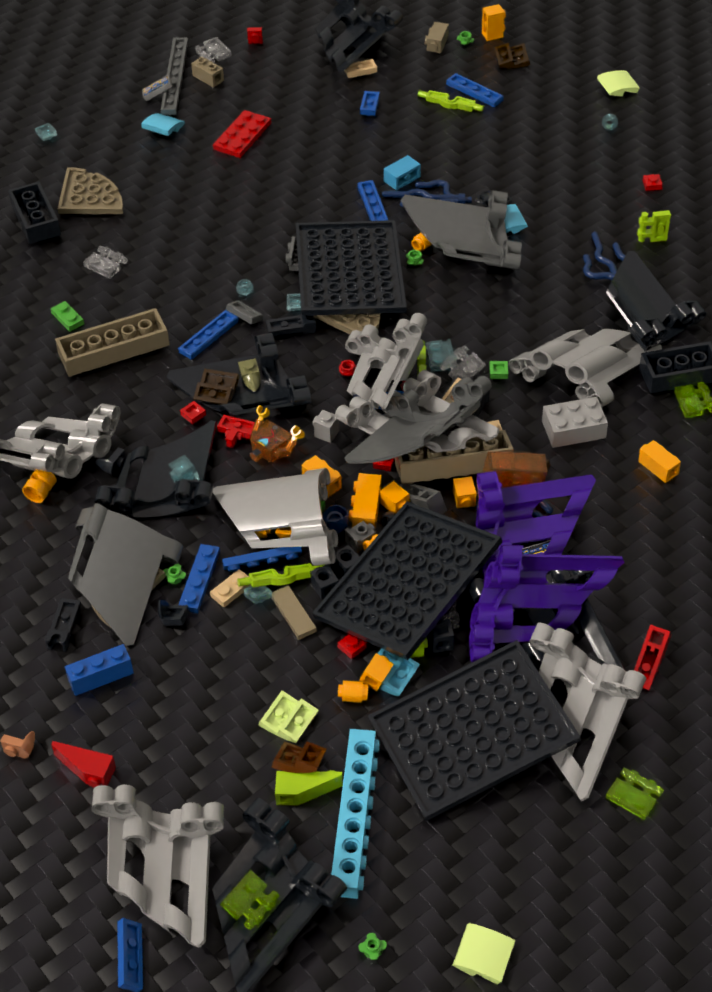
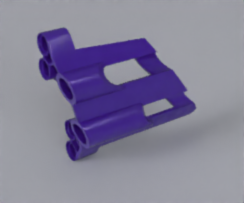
M496 471L477 473L479 501L476 513V528L500 536L502 539L501 545H520L522 543L551 539L546 551L538 554L562 555L596 479L590 474L502 488ZM572 495L564 513L532 517L534 508L541 501ZM500 546L478 572L479 578H485L489 564L497 559Z
M501 545L496 561H492L486 570L483 590L479 601L475 604L471 613V630L469 635L471 662L492 653L493 649H495V644L512 643L516 640L518 642L530 641L536 626L513 625L514 609L558 608L556 616L547 625L551 626L554 630L557 628H568L580 614L581 604L593 591L604 588L613 579L618 568L625 563L623 557L522 554V548H524L522 545ZM550 570L594 571L591 578L585 584L548 583L546 579L547 573Z

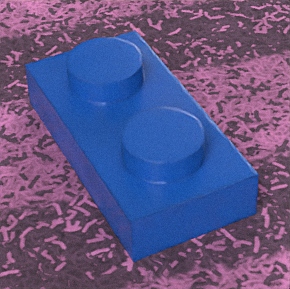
M364 91L360 115H376L380 92Z

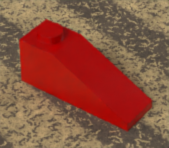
M653 625L649 627L634 671L646 676L643 689L650 691L672 636L670 631Z
M56 741L52 742L51 745L55 757L82 781L93 788L100 785L108 786L116 768L112 755Z

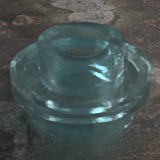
M607 114L602 119L603 127L608 130L614 129L618 124V119L613 114Z
M247 279L240 280L236 286V291L242 295L250 294L253 291V284Z

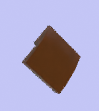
M284 741L271 768L292 773L316 772L327 749L310 742H306L304 747L301 748Z

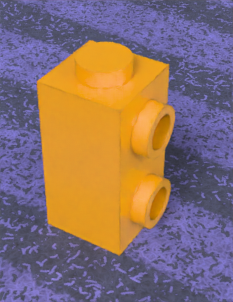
M653 440L640 448L638 462L663 482L667 483L679 474L681 461L662 445Z
M315 455L301 465L302 474L307 470L321 468L329 470L330 483L326 485L328 498L342 488L341 474L337 470L332 469L325 460H321Z

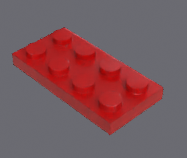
M244 110L213 144V150L241 158L269 127L271 118Z

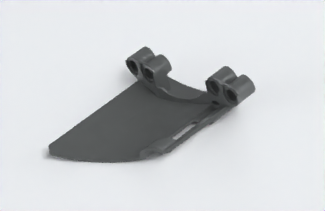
M490 191L488 207L404 195L401 199L404 208L420 232L434 247L441 248L446 256L484 262L490 266L519 270L522 242L508 240L504 219L507 211V192ZM456 251L482 255L483 258L457 254Z
M479 376L475 381L468 377L462 378L451 390L454 402H451L444 412L437 413L420 412L417 404L419 396L414 390L409 389L403 394L394 391L386 409L383 410L392 418L346 455V462L361 464L385 461L410 453L424 446L435 435L438 437L452 424L463 423L480 407L479 400L491 389V381L486 376Z
M95 503L93 507L82 509L75 528L77 531L79 529L82 532L68 579L97 610L125 646L134 645L159 565L164 563L178 564L183 544L161 535L134 519L108 510L104 506ZM91 535L95 543L82 577L77 568L88 536Z

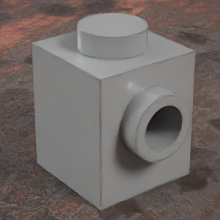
M322 410L318 416H315L313 420L314 436L331 443L339 432V420L336 419L335 414Z

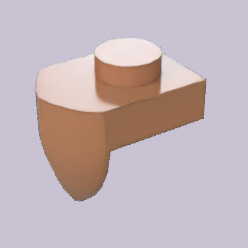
M31 731L28 733L24 740L4 734L0 740L4 753L11 757L28 758L34 747L35 732Z

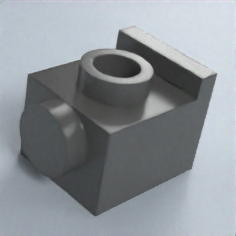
M362 521L351 529H345V542L358 554L364 550L362 543L366 540H371L372 536L376 533V529L371 523L366 524Z

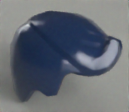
M330 505L324 513L322 512L323 520L329 530L334 529L338 534L348 527L349 512L345 507Z

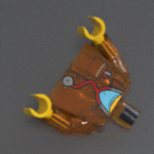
M259 405L256 409L259 417L255 420L250 437L253 450L250 453L251 459L257 462L263 457L269 462H274L279 458L289 456L298 443L297 439H302L305 436L304 431L295 425L292 427L291 433L268 419L263 421L264 418L270 415V411L266 407L265 412L261 414L263 406Z

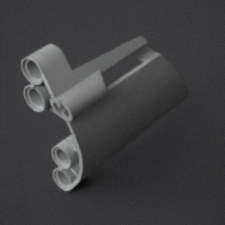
M327 468L307 470L302 475L216 486L213 488V494L251 548L309 546L310 559L314 566L335 563L334 547L338 545V535L334 529L329 530L326 526L320 501H326L328 498L326 485L330 483V473ZM291 527V536L289 538L261 541L254 532Z

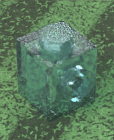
M185 455L168 464L171 469L169 474L174 482L181 479H200L195 466Z

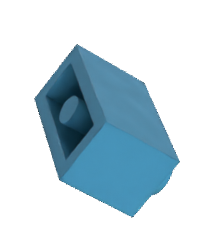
M409 155L384 168V182L395 190L421 177V164Z

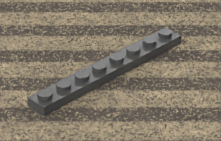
M173 38L167 75L171 78L172 87L163 93L162 115H177L188 38Z

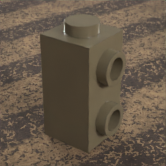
M434 22L433 26L429 29V35L425 37L427 51L442 52L449 37V24Z
M200 57L191 63L192 75L213 88L224 81L223 68L204 57Z

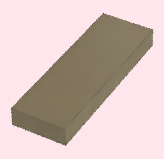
M289 585L271 593L272 600L298 640L317 632L316 626Z

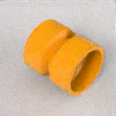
M35 469L30 479L23 486L22 492L30 501L42 503L57 482V479L52 472Z

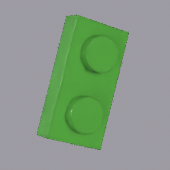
M66 301L51 308V313L69 332L84 325L83 318Z

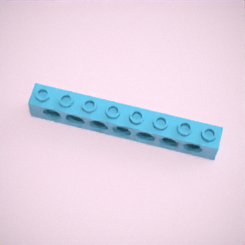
M350 729L331 874L339 877L346 884L347 890L341 896L344 898L358 899L359 890L364 888V876H361V869H366L367 856H363L364 849H368L369 836L365 834L366 829L371 827V816H368V809H373V796H370V791L375 790L376 777H372V773L377 771L378 758H374L375 752L379 753L380 740L376 739V731ZM359 810L360 812L354 813L352 811ZM351 830H358L355 833L349 832ZM355 850L353 853H348L347 851ZM346 870L354 871L352 873H345Z

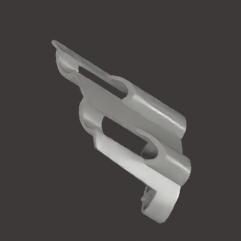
M415 313L410 321L400 319L392 336L396 344L390 339L380 338L378 329L370 324L364 326L362 332L353 330L346 341L345 348L348 352L361 356L347 392L354 397L359 396L371 402L376 409L379 406L383 410L386 409L399 381H406L424 346L420 337L426 327L427 318L421 313ZM370 369H381L372 389L364 384ZM394 380V382H393V384H392V386H391V389H390L389 393L387 394L386 391H387V389H388V387H389L391 381Z
M584 329L569 331L533 351L518 355L509 361V368L515 374L522 372L526 381L533 382L545 375L550 367L554 365L565 368L566 376L571 382L580 384L575 389L577 397L579 399L597 397L601 408H603L614 399V394L607 383L639 365L641 353H644V350L637 342L632 340L630 332L602 329L590 336ZM661 344L652 347L647 352L662 350Z
M422 370L418 374L417 380L409 378L405 381L403 386L404 392L411 389L419 396L417 404L420 412H444L450 405V403L434 396L441 385V378L427 370ZM359 396L351 400L349 407L340 405L335 412L337 420L350 427L359 428L370 435L392 418L387 413L381 414L376 411L371 402ZM471 415L463 423L452 424L444 432L455 426L459 427L451 431L448 436L440 434L437 437L435 435L424 446L435 452L466 448V442L473 437H479L485 441L497 437L499 428Z
M102 403L97 409L93 410L88 421L47 417L42 422L27 421L17 428L14 438L9 440L0 439V448L30 454L31 460L1 453L0 460L10 462L12 465L23 469L52 472L55 476L65 478L76 477L82 468V463L91 457L102 458L109 452L111 447L110 438L116 430L121 414L120 407ZM41 428L70 433L68 445L35 438V433Z
M537 623L529 644L545 653L539 674L550 690L556 679H561L565 683L568 697L563 707L564 712L579 735H581L583 728L591 730L596 735L582 770L572 756L577 743L552 756L579 799L584 801L590 796L628 699L639 698L646 681V676L634 670L627 672L613 664L608 665L604 663L601 665L590 659L584 651L572 643L574 635L571 632L561 628L554 630L547 624Z
M106 785L96 786L93 789L92 812L108 818L107 884L121 896L124 895L134 901L141 909V912L168 931L169 928L177 931L189 944L200 948L206 942L210 835L224 828V805L219 802H210L201 807L197 803H186L182 805V809H173L170 814L153 811L148 804L136 800V789L131 785H120L115 790ZM127 841L135 843L145 857L143 886L134 877L124 872ZM172 879L180 880L189 885L188 916L171 904Z

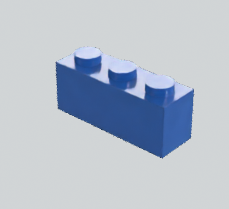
M124 644L65 666L68 681L75 696L134 674L131 659Z

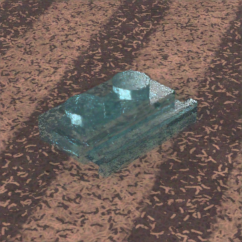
M447 339V341L425 342L431 372L449 370L450 367L457 369L450 339Z

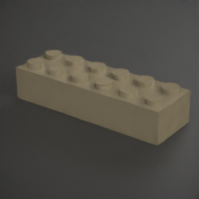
M156 308L55 339L58 354L68 377L170 345L167 328Z
M500 430L498 436L489 441L479 437L469 439L464 449L435 452L422 446L416 452L396 457L395 465L401 484L432 481L441 478L449 479L456 476H469L470 474L513 469L514 449L506 431Z

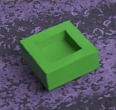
M490 361V379H508V361Z

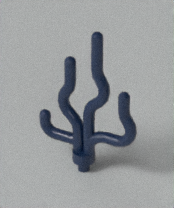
M444 180L416 182L415 184L416 188L442 186L444 187V195L430 194L422 189L382 192L383 197L403 198L404 195H419L424 198L462 204L472 203V197H466V193H459V195L450 193V185Z
M592 232L591 236L596 246L595 258L598 262L608 266L610 272H591L592 262L588 254L583 255L585 263L583 272L586 277L593 280H612L617 272V268L613 261L601 255L603 252L601 240L597 232ZM615 242L613 243L615 254L618 259L623 261L626 255L622 253L619 244Z

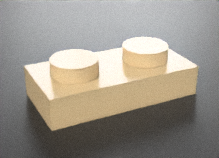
M373 59L352 63L345 72L348 78L376 73L377 66Z
M240 569L210 591V596L221 606L226 607L251 587V585L238 587L237 578L249 576Z

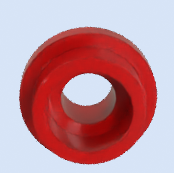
M344 360L339 366V373L343 376H352L356 365L351 360Z

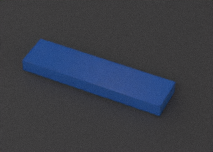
M457 73L446 80V85L492 107H496L504 100L503 95Z
M374 181L357 183L370 221L389 220Z
M227 310L223 311L178 348L179 353L190 360L194 359L238 323L239 318Z

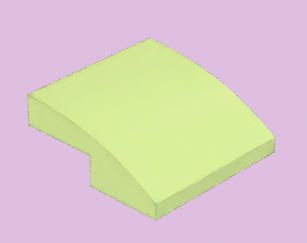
M610 71L597 77L609 95L622 97L624 92L638 93L640 89L627 71Z
M281 691L258 725L285 740L297 743L317 714L318 709L303 699L297 701L284 691Z
M468 923L452 966L471 976L478 974L498 985L502 982L515 940L494 930Z

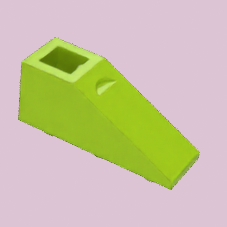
M335 770L311 773L277 771L275 786L276 805L298 806L343 786V773Z

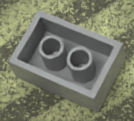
M597 397L543 406L542 423L552 448L606 438L608 422Z

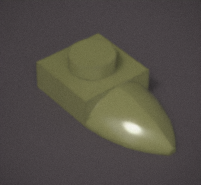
M256 359L238 362L244 384L250 390L256 392L260 385V371Z

